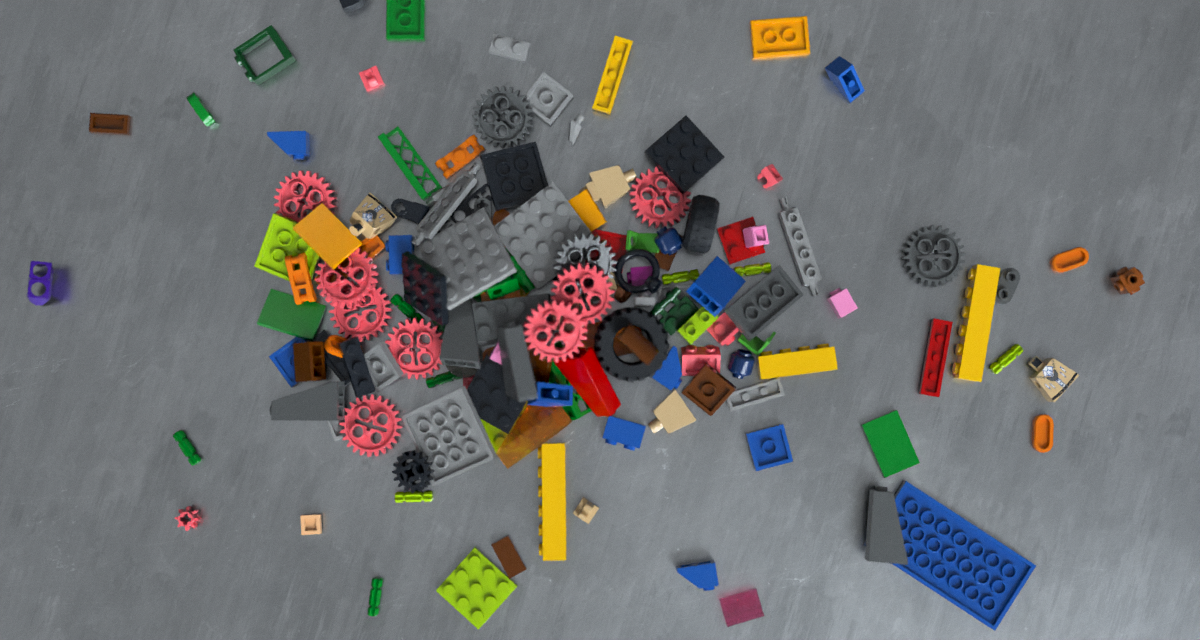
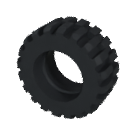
M624 307L607 315L602 323L598 325V330L594 336V351L602 368L616 379L627 382L642 381L646 377L655 375L654 372L660 370L663 366V361H666L668 356L666 355L667 349L669 350L667 339L669 336L664 329L663 323L654 314L636 307ZM629 323L641 328L647 334L649 341L659 350L648 365L644 364L641 360L625 362L614 352L613 340L615 335Z

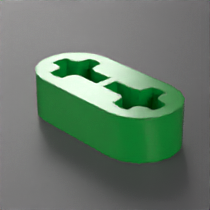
M195 92L186 97L207 127L216 122Z

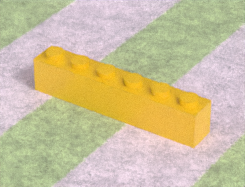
M976 264L969 269L968 279H970L969 287L965 290L967 301L966 306H963L962 309L963 325L961 324L959 327L960 342L956 345L955 349L957 360L952 367L954 378L982 382L1000 268Z
M565 442L542 443V447H538V459H542V466H538V478H542V486H538V497H542V505H539L538 509L539 517H542V524H539V536L543 537V544H539V556H543V561L566 560Z

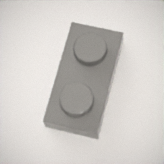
M493 33L489 53L526 63L531 44Z
M640 293L639 297L634 299V307L655 306V298L651 297V294Z

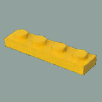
M614 36L592 109L611 114L633 41Z

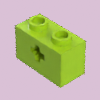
M702 306L676 332L691 345L719 317L717 315L714 317Z

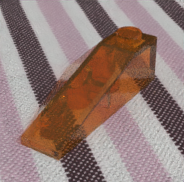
M527 405L522 416L517 420L516 425L510 434L507 435L496 454L508 469L563 430L572 420L561 406L542 407Z

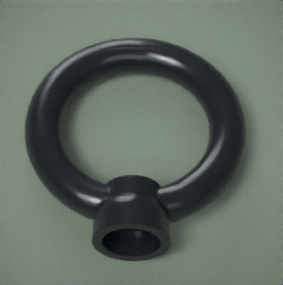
M632 249L625 252L618 259L614 274L616 282L623 290L630 293H643L649 290L653 294L661 287L662 281L659 279L660 265L657 258L651 252L644 249ZM636 256L646 258L652 265V275L646 279L644 284L639 286L628 284L622 276V268L625 262Z

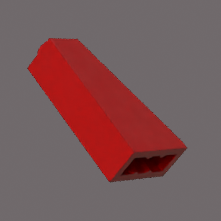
M592 347L578 348L579 353L573 351V358L566 355L565 362L561 357H559L558 363L555 362V359L553 360L558 369L597 417H608L616 413L621 403Z

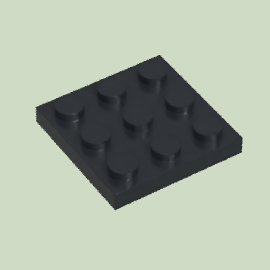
M687 115L644 152L682 194L688 191L724 158V155Z
M536 141L480 155L495 211L523 205L548 186Z
M409 251L402 253L405 302L441 326L448 323V308L446 307L448 303L447 276Z
M486 355L481 363V368L477 370L467 391L480 419L509 434L527 400L518 402L506 396L502 365L491 360Z

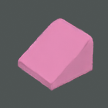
M766 225L743 229L746 248L769 244Z

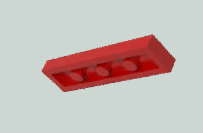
M932 319L919 394L933 397L940 396L953 324L951 321Z

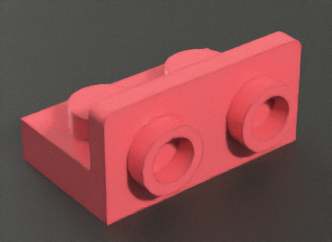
M725 312L706 329L721 346L724 344L730 345L736 339L734 335L740 331Z
M687 345L686 347H681L682 376H695L706 363L720 373L721 354L719 347L714 345H706L705 347Z

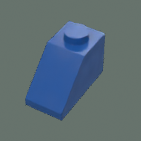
M838 56L825 67L831 82L848 102L851 103L865 91L853 64Z
M267 132V136L287 155L293 157V160H304V157H310V134L308 132Z
M672 346L668 352L666 361L664 360L662 363V368L657 370L655 375L651 377L670 391L673 388L677 389L682 382V379H680L682 376L680 361L675 346Z
M536 382L538 398L527 400V405L572 406L573 386Z
M714 560L676 566L677 573L699 589L703 588V591L714 590V586H719Z

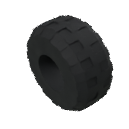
M697 195L692 198L682 243L686 250L701 254L709 252L720 207V202L716 198L706 195Z

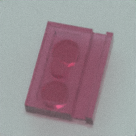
M756 588L719 599L727 627L764 616Z

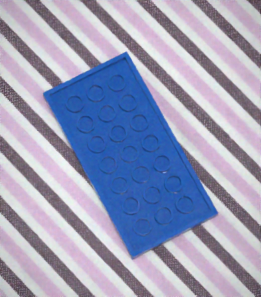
M904 481L894 498L908 564H891L995 631L1036 565L912 484Z

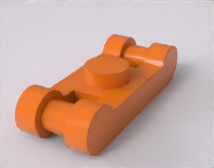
M475 135L470 136L465 142L435 163L437 168H441L444 172L443 176L446 179L456 174L486 151L484 146H480L477 142L478 138ZM470 146L474 149L471 154L467 150ZM450 161L454 164L452 168H449L447 165Z
M299 253L298 256L294 257L292 255L285 256V263L296 305L303 304L305 301L315 302L317 300L307 264L306 253ZM299 264L300 269L295 270L294 265ZM305 288L306 294H302L300 289Z

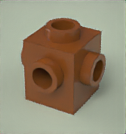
M1122 267L1116 271V275L1110 278L1119 294L1129 293L1132 295L1138 292L1140 286L1145 283L1142 279L1143 274L1135 267Z

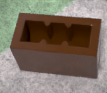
M631 323L617 336L646 365L659 352Z
M324 341L294 343L295 381L326 380Z

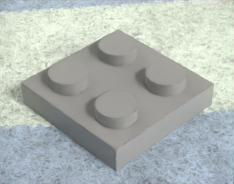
M543 72L525 94L524 102L530 101L531 103L527 108L533 109L534 111L532 112L551 126L574 95Z
M384 341L364 354L377 392L404 375Z

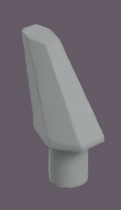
M578 114L574 120H569L568 141L572 145H574L582 128L580 124L584 117L581 114Z
M449 185L432 193V198L426 204L432 208Z

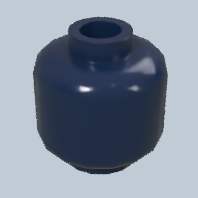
M664 226L656 232L658 236L655 237L654 241L662 254H669L670 256L682 248L683 240L674 227L667 229Z
M738 349L733 352L728 364L729 371L733 373L732 376L743 379L744 376H750L755 364V358L750 351Z

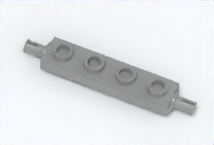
M474 162L469 170H461L415 228L418 234L411 241L415 246L418 247L424 238L432 240L475 186L478 180L474 175L481 168L478 163Z
M787 197L781 198L779 200L783 210L778 215L802 286H809L812 297L819 295L816 283L822 278L798 207H790Z

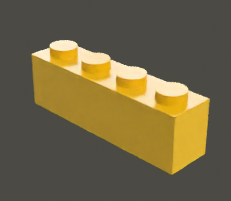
M828 343L817 345L818 349L811 350L810 346L798 347L799 351L791 352V348L779 350L780 354L773 355L772 351L761 352V356L756 357L759 379L838 370L835 347H829Z

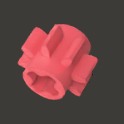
M187 506L186 511L179 509L180 515L175 517L179 522L177 527L184 526L185 531L190 530V525L193 528L198 527L196 522L201 519L197 514L199 510H191V506ZM185 516L191 518V521L185 519Z

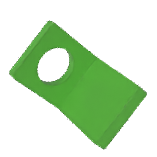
M627 230L626 249H644L651 253H659V248L654 241L658 234L637 233ZM631 237H633V245H632V246H631Z
M773 331L765 341H762L757 336L748 341L743 334L737 340L758 356L771 342L776 332Z

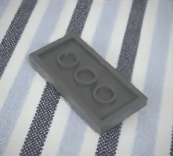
M779 265L728 307L725 313L745 338L750 341L800 299L803 293Z
M550 294L472 303L477 342L499 339L497 327L504 326V322L515 321L516 324L522 325L523 330L529 329L524 326V322H530L527 319V315L533 316L532 308L539 310L538 303L545 306V300H547L551 304ZM552 314L546 316L547 321L553 322ZM540 331L537 334H545L546 332Z

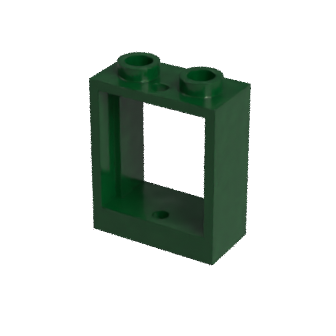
M272 25L233 49L237 55L234 57L240 67H245L247 70L245 72L246 77L251 83L254 81L257 85L262 84L297 61ZM272 38L284 59L257 75L245 55Z

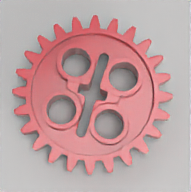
M657 167L654 168L653 173L650 169H647V175L641 173V179L636 178L634 181L637 185L632 184L631 189L634 191L629 193V196L633 197L629 204H635L631 210L638 211L635 217L642 216L641 223L647 220L648 227L652 223H655L656 229L660 224H662V227H667V223L673 227L674 221L679 223L681 221L680 217L684 218L686 216L684 211H688L690 207L685 204L691 203V200L686 197L690 196L691 192L686 191L682 194L662 171H658ZM657 182H664L666 188H659ZM642 193H649L651 195V199H644ZM657 196H663L664 198L663 200H658ZM675 196L678 199V203L670 202L669 197ZM654 208H661L663 210V214H656Z
M299 171L298 175L296 172H292V178L285 176L286 182H279L282 188H276V191L280 194L274 196L275 199L279 200L274 206L280 208L276 213H282V216L296 222H300L305 218L309 209L313 211L321 203L330 211L331 208L337 207V205L332 204V201L336 200L337 197H331L335 190L328 189L331 183L324 184L325 177L318 179L319 173H314L312 176L311 171H307L306 174L304 171ZM298 184L303 186L302 194H299L297 191ZM315 192H319L321 195L319 202L314 199ZM303 198H306V202H308V205H304L305 202L302 201ZM292 201L296 204L295 211H292L290 209V203Z
M360 248L356 249L345 259L349 260L347 267H342L343 262L337 266L360 285L359 288L332 269L326 262L318 264L322 269L321 271H315L320 276L315 281L321 284L316 288L323 290L320 295L322 297L326 296L325 300L327 302L332 301L334 306L339 303V307L344 308L346 303L347 307L351 308L352 303H354L358 307L359 300L365 303L366 295L372 297L369 291L376 290L372 284L378 283L374 276L379 275V273L373 271L377 268V265L371 264L373 258L368 257L367 252L362 253ZM364 271V276L361 279H357V274ZM337 275L336 281L330 283L331 276ZM351 286V292L345 294V288Z
M578 262V268L571 264L570 271L563 268L564 275L557 274L560 281H553V284L557 287L551 288V291L556 293L551 296V299L557 300L556 304H559L561 299H563L565 306L571 302V307L574 303L582 304V309L577 311L576 314L583 313V317L580 320H586L585 326H587L589 320L594 325V318L601 321V313L608 315L605 308H612L608 301H614V297L609 296L614 293V289L608 288L613 283L606 282L609 275L602 276L603 269L597 272L596 265L590 269L588 263H586L585 267H582L581 263ZM589 277L594 282L591 286H585L583 280ZM576 278L579 279L582 290L586 293V300L590 310L586 309L582 296H579ZM569 284L575 286V291L572 293H567L564 290ZM596 295L601 300L598 304H592L590 298Z
M350 281L357 288L360 287L358 283L356 285L354 281ZM373 283L372 286L376 288L377 284ZM351 286L345 288V294H349L351 292ZM383 288L370 290L369 293L372 297L368 304L359 300V306L357 307L353 303L352 308L349 310L345 306L344 308L339 307V303L336 306L330 303L334 307L333 310L329 311V313L334 314V317L330 318V320L337 322L333 327H340L339 334L346 332L344 338L348 339L352 335L351 338L358 337L359 341L363 342L364 337L368 341H371V335L377 338V331L384 333L382 326H389L385 320L392 318L387 315V312H391L392 309L387 308L391 301H385L388 294H381ZM373 305H377V307L374 309L362 311V315L355 313L348 317H345L346 313L359 311L360 307L369 308ZM375 312L377 315L374 322L369 321V314ZM353 318L358 319V325L355 328H352L350 325Z
M553 299L552 304L545 300V306L538 303L539 310L532 308L533 316L527 315V319L530 322H524V326L529 328L523 330L525 335H529L525 338V341L531 342L528 345V349L535 348L533 355L540 353L541 360L544 356H547L548 362H550L551 358H554L555 362L558 363L559 357L565 362L566 355L573 358L572 352L579 353L577 346L584 347V343L581 340L587 339V336L582 334L588 331L587 327H582L586 324V320H580L583 317V313L576 314L578 307L576 306L571 309V302L565 306L563 299H561L559 304H556L555 299ZM554 314L557 318L555 321L549 322L546 320V316ZM561 316H564V319L561 321L558 327L559 333L555 332L550 345L547 346L546 344L552 336V329H556ZM566 323L574 325V328L570 331L565 330L563 327ZM545 331L547 336L544 339H540L537 337V333ZM557 340L565 342L564 346L560 348L556 347L554 343Z
M417 317L413 318V322L407 318L405 324L400 321L398 323L399 328L396 326L392 328L395 333H388L391 339L386 340L385 343L390 345L388 349L403 373H408V379L415 375L416 380H418L420 374L425 379L427 372L432 376L434 374L433 369L438 371L440 369L438 364H442L439 357L443 338H440V336L443 334V331L437 333L438 325L432 328L431 320L425 324L424 318L420 322H418ZM414 332H417V347L420 348L417 352L418 365L415 364L416 350L412 349L415 345ZM422 334L430 337L429 343L422 342ZM402 335H408L411 342L408 344L404 343ZM423 353L430 355V362L423 361L421 357ZM403 354H409L412 358L411 362H405L402 358Z
M371 394L369 400L368 396L364 395L363 401L360 398H356L357 404L350 402L351 409L345 408L347 412L345 422L339 423L345 429L341 430L340 433H346L342 440H349L347 447L354 446L352 452L360 449L361 456L366 451L368 457H371L372 452H374L375 456H379V450L385 454L387 453L386 447L393 449L391 442L398 443L395 436L402 435L397 432L398 429L403 428V426L398 425L402 418L396 417L400 411H393L396 405L392 404L389 406V399L382 402L383 396H379L376 400L375 394ZM364 408L369 410V416L366 419L361 416V411ZM382 414H385L388 418L385 425L379 422V417ZM359 419L366 423L373 421V425L386 428L387 432L376 428L370 429L369 426L356 423L355 420ZM358 426L363 429L361 437H357L355 434V429ZM376 432L380 433L382 437L379 443L373 440V435Z

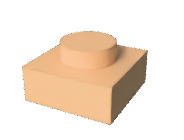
M321 514L300 516L301 535L322 533Z

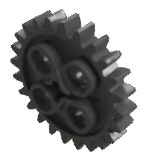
M495 86L494 92L487 89L488 96L481 94L483 100H476L479 108L473 107V110L477 111V114L472 115L473 118L477 119L473 125L479 126L475 132L483 133L480 139L487 137L486 144H490L493 141V147H497L499 143L501 148H505L506 143L509 148L512 147V142L519 145L518 139L525 140L523 134H530L527 127H533L529 120L534 119V117L529 116V113L534 110L527 108L531 102H524L526 95L519 97L520 90H516L513 93V87H509L507 91L506 86H501V90ZM502 98L507 100V106L504 109L499 104ZM492 104L495 105L501 114H506L505 119L515 127V130H512L507 121L500 120L502 116L491 107ZM490 111L494 115L491 122L486 119V115ZM515 112L520 114V120L517 123L512 119ZM502 125L507 129V133L504 136L499 133V128Z
M930 225L928 230L924 226L922 227V232L918 229L915 231L916 236L913 234L909 236L912 242H905L908 248H904L902 251L907 253V255L902 257V259L907 260V263L903 266L910 267L907 274L913 272L912 279L919 278L918 284H922L925 281L927 287L931 285V282L934 287H938V283L943 286L946 285V281H953L951 276H959L956 270H963L959 264L965 263L961 256L966 255V253L960 252L964 245H958L961 238L954 239L955 232L948 234L949 228L942 231V225H939L935 230V226ZM940 241L945 242V251L939 248ZM921 242L926 243V252H923L920 249ZM932 253L938 255L949 253L950 257H938L935 259L933 257L919 259L917 258V255H929ZM942 260L947 262L948 267L946 270H943L940 266ZM922 261L928 263L929 268L927 271L921 268Z
M581 232L580 238L573 234L574 240L571 241L567 237L568 244L561 243L563 250H556L560 255L559 257H554V260L558 262V264L553 265L554 269H558L555 272L556 277H558V273L564 275L563 268L570 271L571 264L575 268H578V262L581 263V266L584 264L582 248L585 247V259L589 263V268L591 269L596 265V269H603L602 276L609 275V278H614L610 272L616 271V268L612 265L617 263V261L611 259L615 256V253L609 252L612 247L610 245L605 246L607 241L605 239L600 241L599 235L593 239L592 233L585 237V234ZM592 250H598L599 253L595 258L589 257ZM578 251L579 257L575 260L570 259L571 253ZM589 277L587 281L583 280L585 286H591L594 282ZM576 278L575 281L581 295L583 290L579 279ZM571 284L565 287V289L570 287L571 293L575 291V286Z

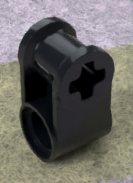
M400 198L395 199L391 204V210L396 216L416 224L422 221L430 209L429 206ZM403 203L405 210H401L398 213L399 210L396 209V206H400Z

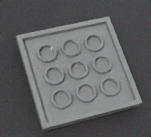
M554 182L494 226L505 247L512 256L514 255L515 260L525 270V274L537 290L556 277L555 272L558 269H554L553 265L558 264V262L554 260V257L560 256L556 250H563L561 243L567 245V237L571 241L574 240L573 234L580 238L581 232L585 234V237H588V234L591 233ZM585 247L582 248L583 256L585 255L586 251ZM572 252L570 255V259H577L579 257V252Z
M484 207L438 233L432 240L428 239L418 246L424 261L447 276L448 303L446 307L449 310L517 272Z
M465 386L401 416L417 452L421 451L422 457L428 455V463L433 462L430 466V469L435 470V472L430 474L433 477V480H431L433 486L497 458V454Z

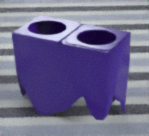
M30 262L27 298L35 305H44L51 298L54 270L50 262ZM34 266H47V274L43 277L36 276L33 273ZM40 282L45 285L46 291L43 295L36 296L31 292V287L34 283Z

